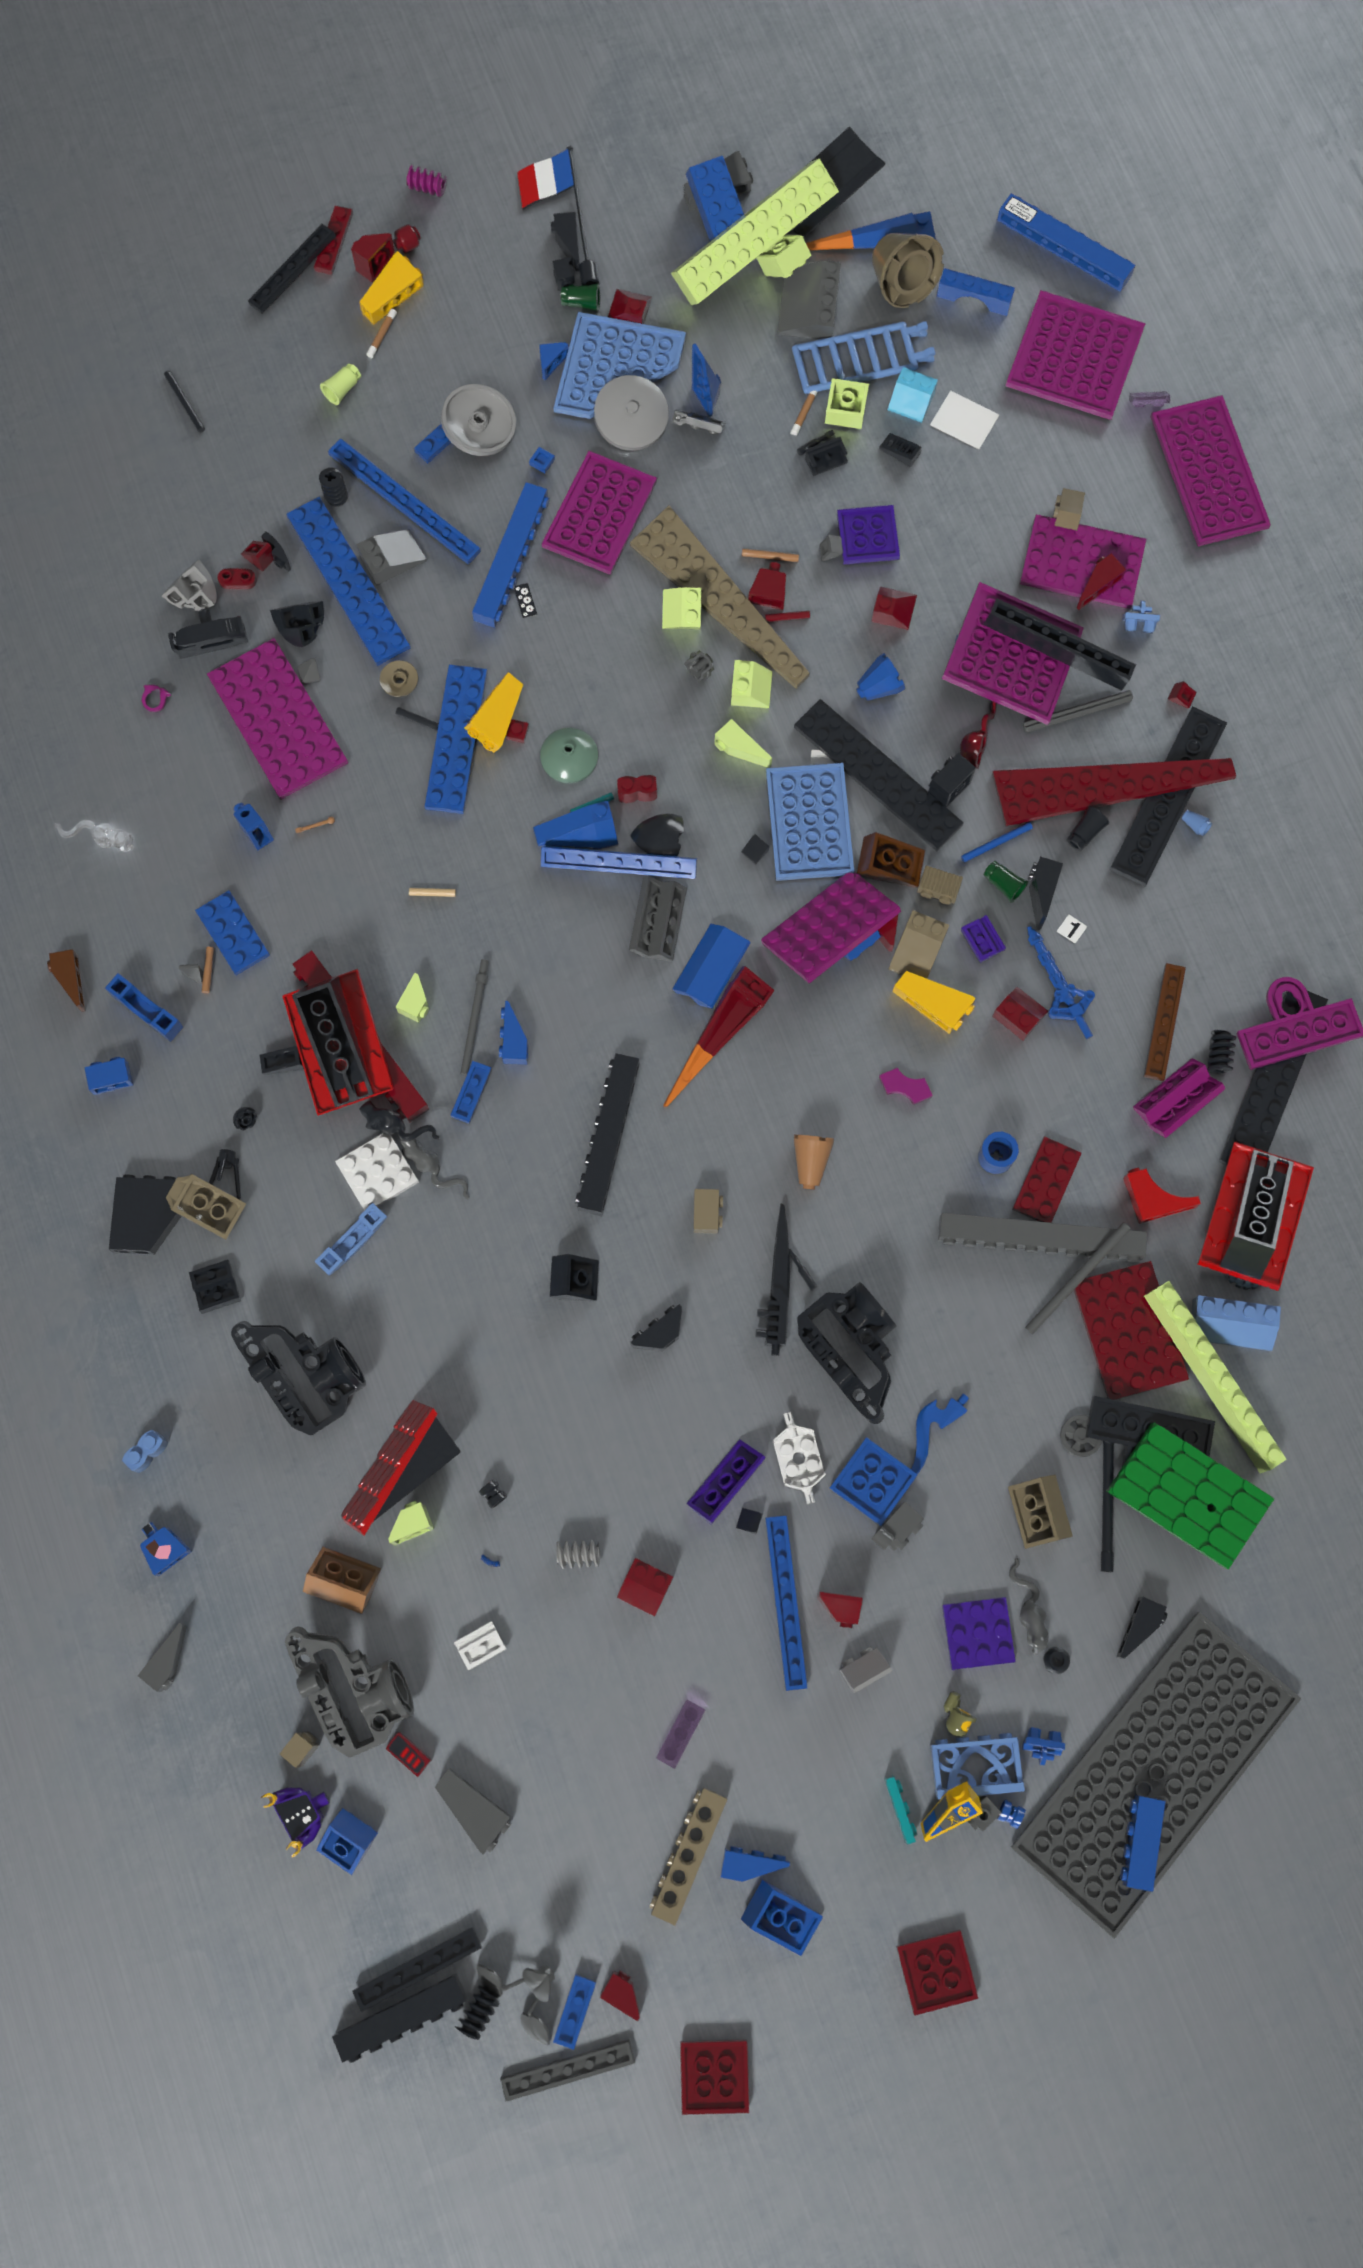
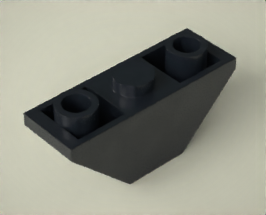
M680 1304L676 1307L674 1305L670 1306L664 1312L665 1316L661 1319L655 1318L648 1324V1329L644 1332L640 1330L631 1337L633 1339L631 1346L636 1349L663 1352L679 1339L682 1306Z

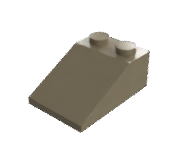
M913 910L888 970L900 975L908 971L927 979L947 934L949 924Z

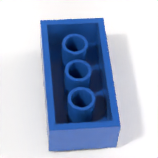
M723 155L689 167L685 174L710 241L744 215Z

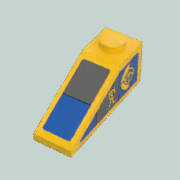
M967 1781L948 1790L920 1823L926 1842L983 1813L979 1796Z

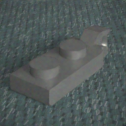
M677 409L674 412L672 421L680 426L685 423L689 424L693 429H707L711 434L722 433L726 425L725 421L693 412L687 413Z

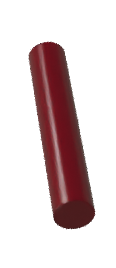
M810 611L765 614L767 622L810 618Z

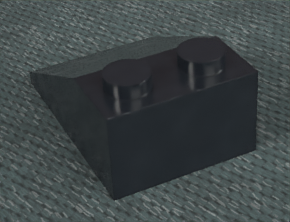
M1041 856L1038 863H1033L1027 879L1031 881L1029 892L1038 930H1041L1047 918L1063 866L1061 862Z

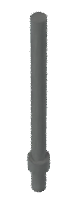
M484 959L481 960L479 974H476L475 979L477 985L460 1073L464 1076H467L470 1068L484 985H487L488 980L486 974L489 961Z

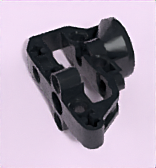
M859 1282L847 1293H825L797 1317L798 1334L806 1348L860 1414L870 1423L878 1424L884 1419L883 1406L891 1385V1376L884 1362L892 1355L881 1339L897 1326L867 1288ZM839 1306H846L843 1312H837ZM826 1308L881 1372V1379L872 1388L867 1389L812 1322V1319ZM809 1332L815 1338L813 1341L807 1336ZM865 1336H872L868 1343L862 1342ZM833 1360L838 1367L834 1368L829 1361ZM859 1393H865L863 1400L856 1401V1396ZM869 1405L876 1411V1415L873 1416L867 1409Z
M241 1321L231 1330V1336L236 1346L250 1365L248 1371L257 1383L261 1382L287 1422L294 1429L305 1434L314 1435L343 1416L348 1407L349 1397L366 1386V1380L360 1367L349 1350L337 1337H333L317 1347L311 1337L308 1338L304 1332L295 1336L282 1325H251L247 1321ZM245 1328L246 1332L240 1335L238 1331ZM272 1334L280 1335L332 1415L321 1422L316 1421L304 1401L301 1402L293 1390L294 1386L281 1368L282 1365L272 1350H269L263 1339ZM252 1337L246 1344L244 1343L246 1339ZM250 1344H255L258 1346V1354H253L250 1352ZM309 1356L317 1359L316 1366L308 1364L307 1358ZM280 1381L281 1385L274 1387L273 1383ZM337 1391L340 1394V1400H333L330 1397V1392ZM303 1416L304 1420L297 1421L296 1418Z

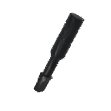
M833 429L824 433L818 439H813L798 448V454L800 456L805 454L806 449L819 445L820 442L835 435Z
M789 1249V1254L809 1289H815L817 1284L807 1269L802 1266L797 1256Z

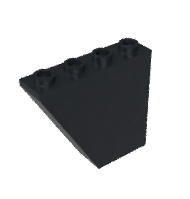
M125 1174L123 1177H116L109 1250L111 1252L155 1255L182 1217L171 1210L166 1200V1196L176 1181V1177L164 1176L163 1179H156L155 1176L144 1175L143 1178H135L134 1175Z

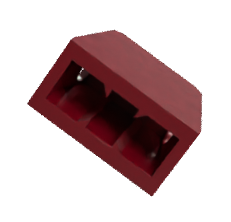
M771 562L769 569H759L749 591V601L752 604L784 610L786 574L780 572L781 565L779 563Z

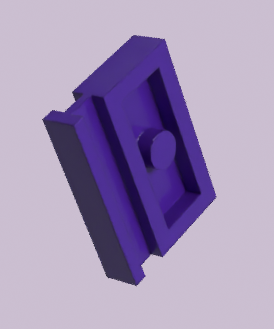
M987 915L961 927V932L980 963L1001 951H1005L1006 947Z

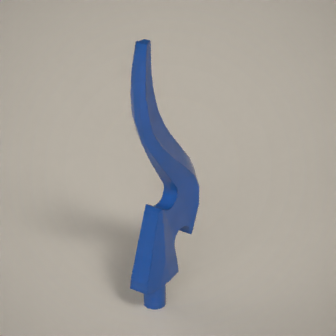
M962 1394L957 1401L951 1398L943 1410L937 1408V1400L930 1402L918 1414L916 1421V1455L911 1468L916 1474L920 1472L928 1456L930 1424L936 1422L939 1428L943 1429L964 1415L968 1410L963 1406L969 1400L965 1394Z

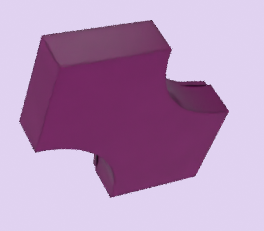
M898 1068L879 1075L887 1095L894 1093L904 1095L913 1105L933 1096L925 1078H908Z

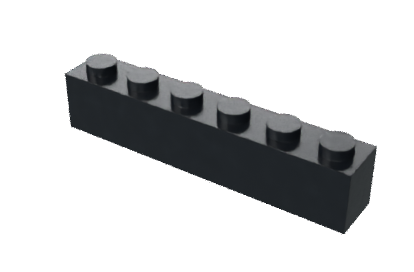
M456 1973L335 2033L332 2039L342 2063L349 2060V2063H353L362 2058L361 2053L367 2050L373 2053L383 2047L381 2043L387 2040L393 2043L403 2037L402 2033L408 2030L413 2033L424 2027L422 2023L431 2020V2023L443 2018V2013L450 2009L452 2013L464 2007L463 2003L466 2002L467 1996Z

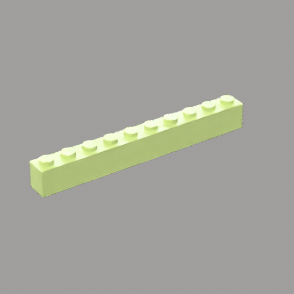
M1170 1281L1144 1295L1146 1301L1259 1473L1270 1471L1284 1462L1286 1457Z

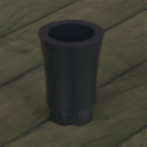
M1088 806L1084 815L1066 840L1075 850L1082 851L1101 830L1109 825V820L1102 812Z

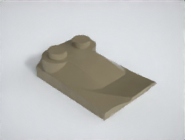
M193 1174L177 1177L166 1196L172 1211L225 1240L246 1205L243 1201Z

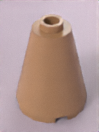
M794 1134L799 1184H803V1189L815 1190V1186H820L834 1144V1138Z

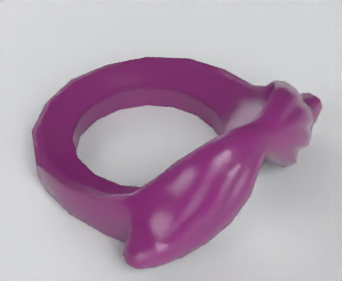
M153 684L144 685L145 690L142 695L143 706L150 712L161 711L165 707L167 697L171 696V694L163 687ZM159 689L160 704L155 708H150L146 703V698L152 691Z

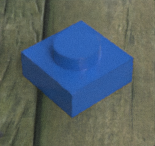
M538 447L529 460V465L546 473L554 462L555 455Z

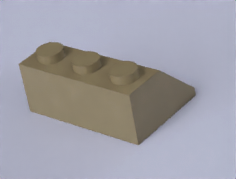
M1056 1475L1044 1476L1008 1487L1025 1549L1073 1537Z

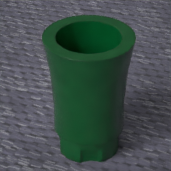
M599 284L561 288V305L599 311L601 300Z
M996 860L990 863L983 873V876L1002 892L1011 903L1022 894L1029 882L1009 870L1003 864H999Z

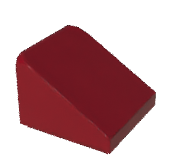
M1183 681L1174 684L1168 699L1188 709L1197 692Z

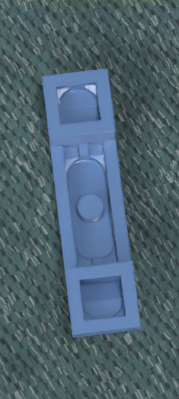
M374 1203L358 1217L359 1220L331 1248L328 1247L314 1261L329 1276L361 1249L387 1219V1216Z

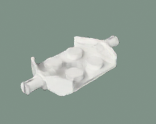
M788 1412V1415L787 1413L783 1414L786 1429L773 1440L784 1486L802 1490L807 1504L814 1503L812 1487L826 1475L814 1430L794 1424L792 1412ZM796 1453L803 1454L805 1457L804 1463L796 1464L793 1461V1455Z

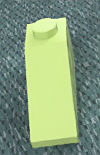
M732 719L715 733V745L720 751H725L730 756L767 768L772 766V757Z

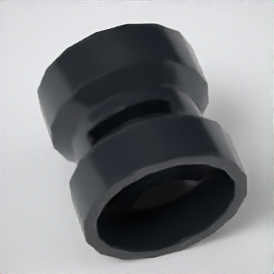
M495 1479L479 1490L481 1496L488 1500L487 1504L491 1509L508 1497L505 1491L500 1490L499 1484Z

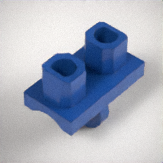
M1030 1727L1022 1744V1750L1032 1751V1757L1039 1758V1765L1045 1766L1046 1760L1054 1761V1755L1061 1756L1062 1751L1065 1750V1743H1062L1061 1732L1049 1731L1048 1740L1040 1739L1041 1730L1039 1728Z

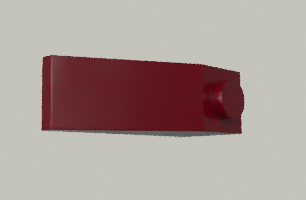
M1112 553L1107 557H1101L1096 562L1094 571L1078 602V610L1085 607L1123 579L1126 569Z

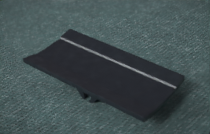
M850 126L811 160H821L839 192L793 228L798 235L803 236V239L886 165L858 137Z

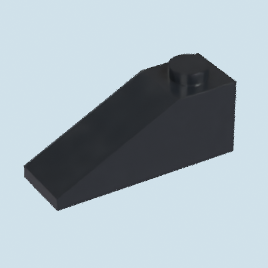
M575 212L554 213V221L551 222V233H555L557 244L567 258H573V267L576 271H579Z
M1138 1597L1117 1658L1125 1659L1160 1627V1624L1163 1625L1168 1615L1165 1612L1166 1606L1145 1597Z

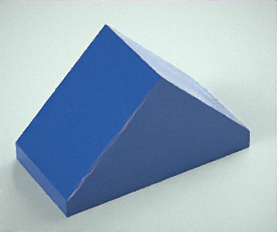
M566 342L539 344L544 380L566 359L569 349Z

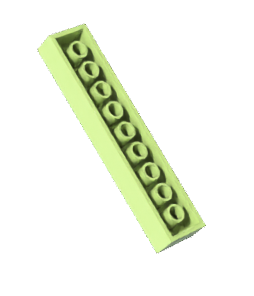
M821 160L811 161L671 272L691 305L700 303L839 192Z

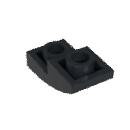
M265 531L261 537L263 542H268L271 545L274 564L278 568H284L289 572L291 567L286 553L278 541Z

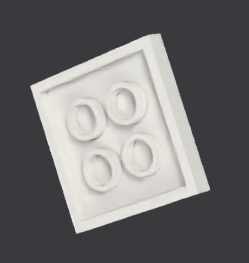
M382 1133L335 1161L364 1211L372 1203L379 1207L419 1183L391 1135Z

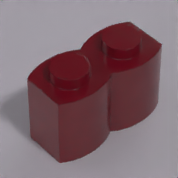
M642 775L637 778L624 776L617 779L619 802L632 803L637 800L650 802L657 799L655 776Z

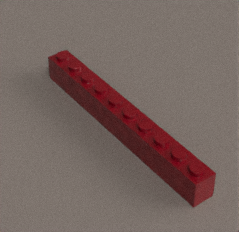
M312 950L292 964L295 968V971H293L299 982L303 980L306 983L305 987L332 978ZM381 1043L394 1087L393 1090L385 1094V1097L390 1104L395 1103L398 1109L396 1111L399 1112L402 1120L406 1118L411 1123L429 1110V1107Z

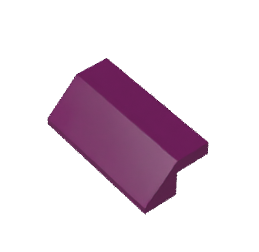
M1192 1058L1135 1104L1133 1108L1154 1132L1167 1138L1224 1091L1225 1086L1222 1082L1209 1075L1205 1064Z

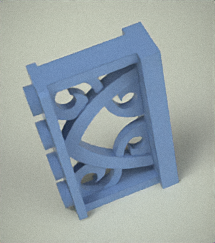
M1012 1733L999 1734V1738L991 1739L990 1735L977 1736L978 1740L969 1741V1737L956 1738V1742L948 1743V1739L935 1740V1744H931L930 1749L936 1799H941L948 1790L961 1784L960 1779L962 1777H957L958 1774H963L968 1778V1784L978 1796L1025 1791L1018 1737H1012ZM993 1744L990 1749V1752L987 1749L979 1746ZM1001 1745H1006L1011 1750V1757L1004 1763H1001L999 1760L1005 1756V1752L999 1754L997 1748ZM957 1747H968L961 1754L956 1749ZM945 1750L953 1753L951 1759L946 1758L949 1763L953 1764L952 1768L945 1767L940 1762V1754ZM975 1752L985 1757L993 1765V1767L984 1772L981 1785H976L974 1777L969 1772L961 1770L964 1762ZM1012 1763L1014 1764L1016 1782H1011L1004 1768ZM940 1769L946 1772H950L947 1780V1787L943 1789L941 1785ZM997 1770L998 1773L993 1774L997 1778L996 1781L990 1782L988 1779L989 1774Z

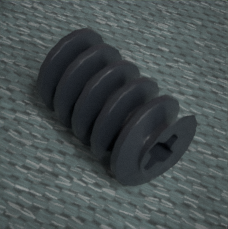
M335 468L322 470L319 474V481L325 500L333 507L343 505L348 499V493L342 473Z
M1213 1030L1211 1032L1212 1037L1210 1038L1212 1044L1209 1046L1211 1052L1208 1055L1210 1058L1208 1066L1210 1067L1207 1070L1212 1074H1224L1227 1071L1233 1070V1067L1228 1064L1234 1063V1059L1229 1058V1056L1235 1055V1052L1231 1051L1230 1048H1235L1236 1045L1230 1041L1236 1040L1237 1037L1225 1030Z
M480 1985L477 1988L481 1994L473 1993L472 1995L476 2002H468L471 2011L465 2009L463 2011L467 2018L458 2019L462 2027L455 2026L462 2034L475 2040H479L481 2037L478 2031L483 2032L486 2029L483 2023L490 2022L488 2015H494L495 2010L493 2007H498L500 2004L495 1994Z

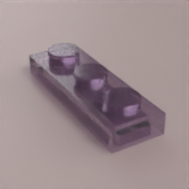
M686 1700L656 1759L674 1769L676 1768L705 1709Z

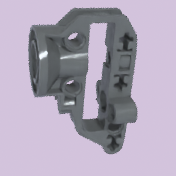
M299 1626L291 1629L285 1638L289 1657L299 1676L296 1684L300 1695L303 1698L308 1696L331 1746L345 1756L351 1758L385 1743L394 1723L414 1715L413 1699L409 1686L400 1667L393 1659L371 1667L366 1654H362L359 1649L351 1652L338 1637L310 1633L305 1628ZM295 1636V1638H300L301 1640H293V1637ZM329 1648L336 1653L356 1697L358 1707L365 1717L373 1737L362 1742L357 1740L348 1718H345L339 1705L340 1700L330 1680L332 1675L330 1676L328 1665L324 1659L321 1660L318 1651ZM301 1655L309 1656L310 1662H304L301 1659ZM358 1677H365L368 1683L361 1684L358 1681ZM382 1716L386 1722L379 1723L375 1717Z

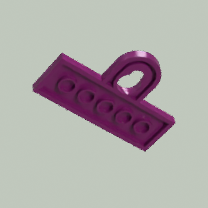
M1282 977L1275 980L1266 993V1002L1273 1021L1242 1029L1236 1033L1249 1069L1252 1070L1363 1038V1027L1352 998L1314 1009L1305 986L1295 978ZM1289 991L1297 999L1299 1004V1012L1297 1014L1290 1015L1282 1009L1283 992Z

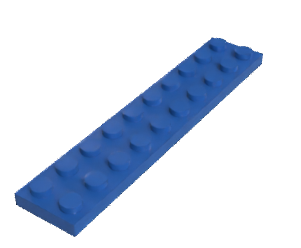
M317 497L286 513L287 518L376 665L379 666L411 649L408 641L321 498Z

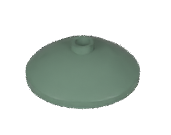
M576 728L559 729L550 734L543 742L540 751L541 764L545 772L556 781L563 783L579 782L587 778L594 771L598 762V749L592 737L586 732ZM567 748L572 749L570 752L565 751Z

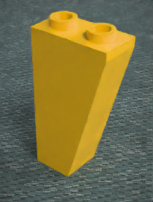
M397 251L360 300L362 314L373 325L389 313L390 309H395L424 286L423 274L420 269L413 267L410 260Z
M509 672L502 677L464 727L472 738L478 739L486 750L493 753L500 749L503 744L523 684Z
M908 971L902 975L892 991L949 1034L953 1029L957 1031L964 1022L961 1020L964 1015L969 1016L975 1008L973 1005L975 997Z

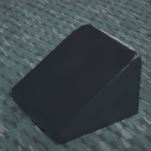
M754 834L741 853L754 864H757L769 851V845Z
M742 1508L736 1528L757 1534L763 1513Z

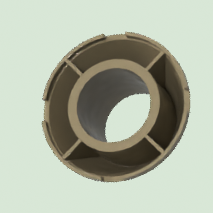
M890 233L877 243L872 255V264L882 295L889 304L897 308H908L910 304L919 303L933 291L944 267L942 263L944 252L936 239L924 234Z

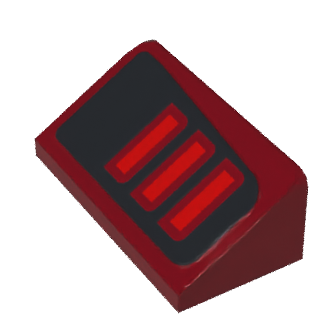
M398 1732L386 1747L387 1751L417 1777L420 1776L432 1761L430 1757L401 1732Z

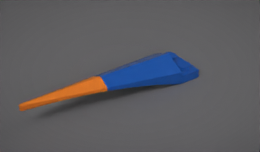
M928 211L914 215L913 213L905 214L807 242L806 245L809 251L854 248L875 249L877 243L890 233L924 234L936 239L931 212Z

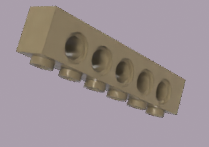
M704 1787L702 1791L697 1790L693 1803L696 1804L694 1811H689L684 1821L687 1828L684 1833H679L675 1843L679 1846L676 1854L671 1853L667 1862V1866L670 1869L667 1875H662L658 1887L661 1888L658 1896L654 1895L649 1908L653 1909L651 1912L652 1916L676 1926L727 1802L726 1797ZM708 1807L711 1810V1815L708 1819L699 1817L698 1812L700 1808ZM693 1828L702 1830L703 1834L699 1840H693L690 1837V1831ZM684 1849H691L693 1851L694 1857L690 1861L682 1859L681 1853ZM682 1870L685 1873L684 1880L676 1882L672 1877L674 1871ZM667 1891H673L676 1894V1900L673 1903H667L664 1900V1894Z

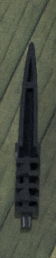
M780 1203L775 1237L770 1290L771 1300H768L767 1303L768 1310L757 1309V1317L767 1318L766 1330L756 1329L755 1337L766 1338V1346H772L771 1356H779L780 1346H785L787 1339L790 1258L785 1206Z

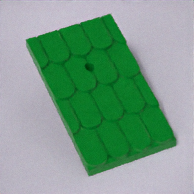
M1155 1422L1151 1423L1106 1491L1227 1570L1230 1569L1234 1560L1275 1499Z

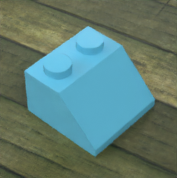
M903 367L896 382L888 411L922 423L934 397L938 380Z

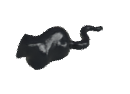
M371 1101L365 1102L359 1108L361 1114L367 1119V1129L379 1130L387 1135L398 1132L400 1139L403 1141L413 1140L427 1131L432 1132L433 1139H439V1136L436 1135V1129L432 1125H425L412 1133H405V1124L397 1111L376 1108Z

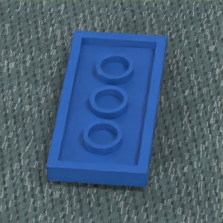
M229 890L195 910L236 976L270 956Z

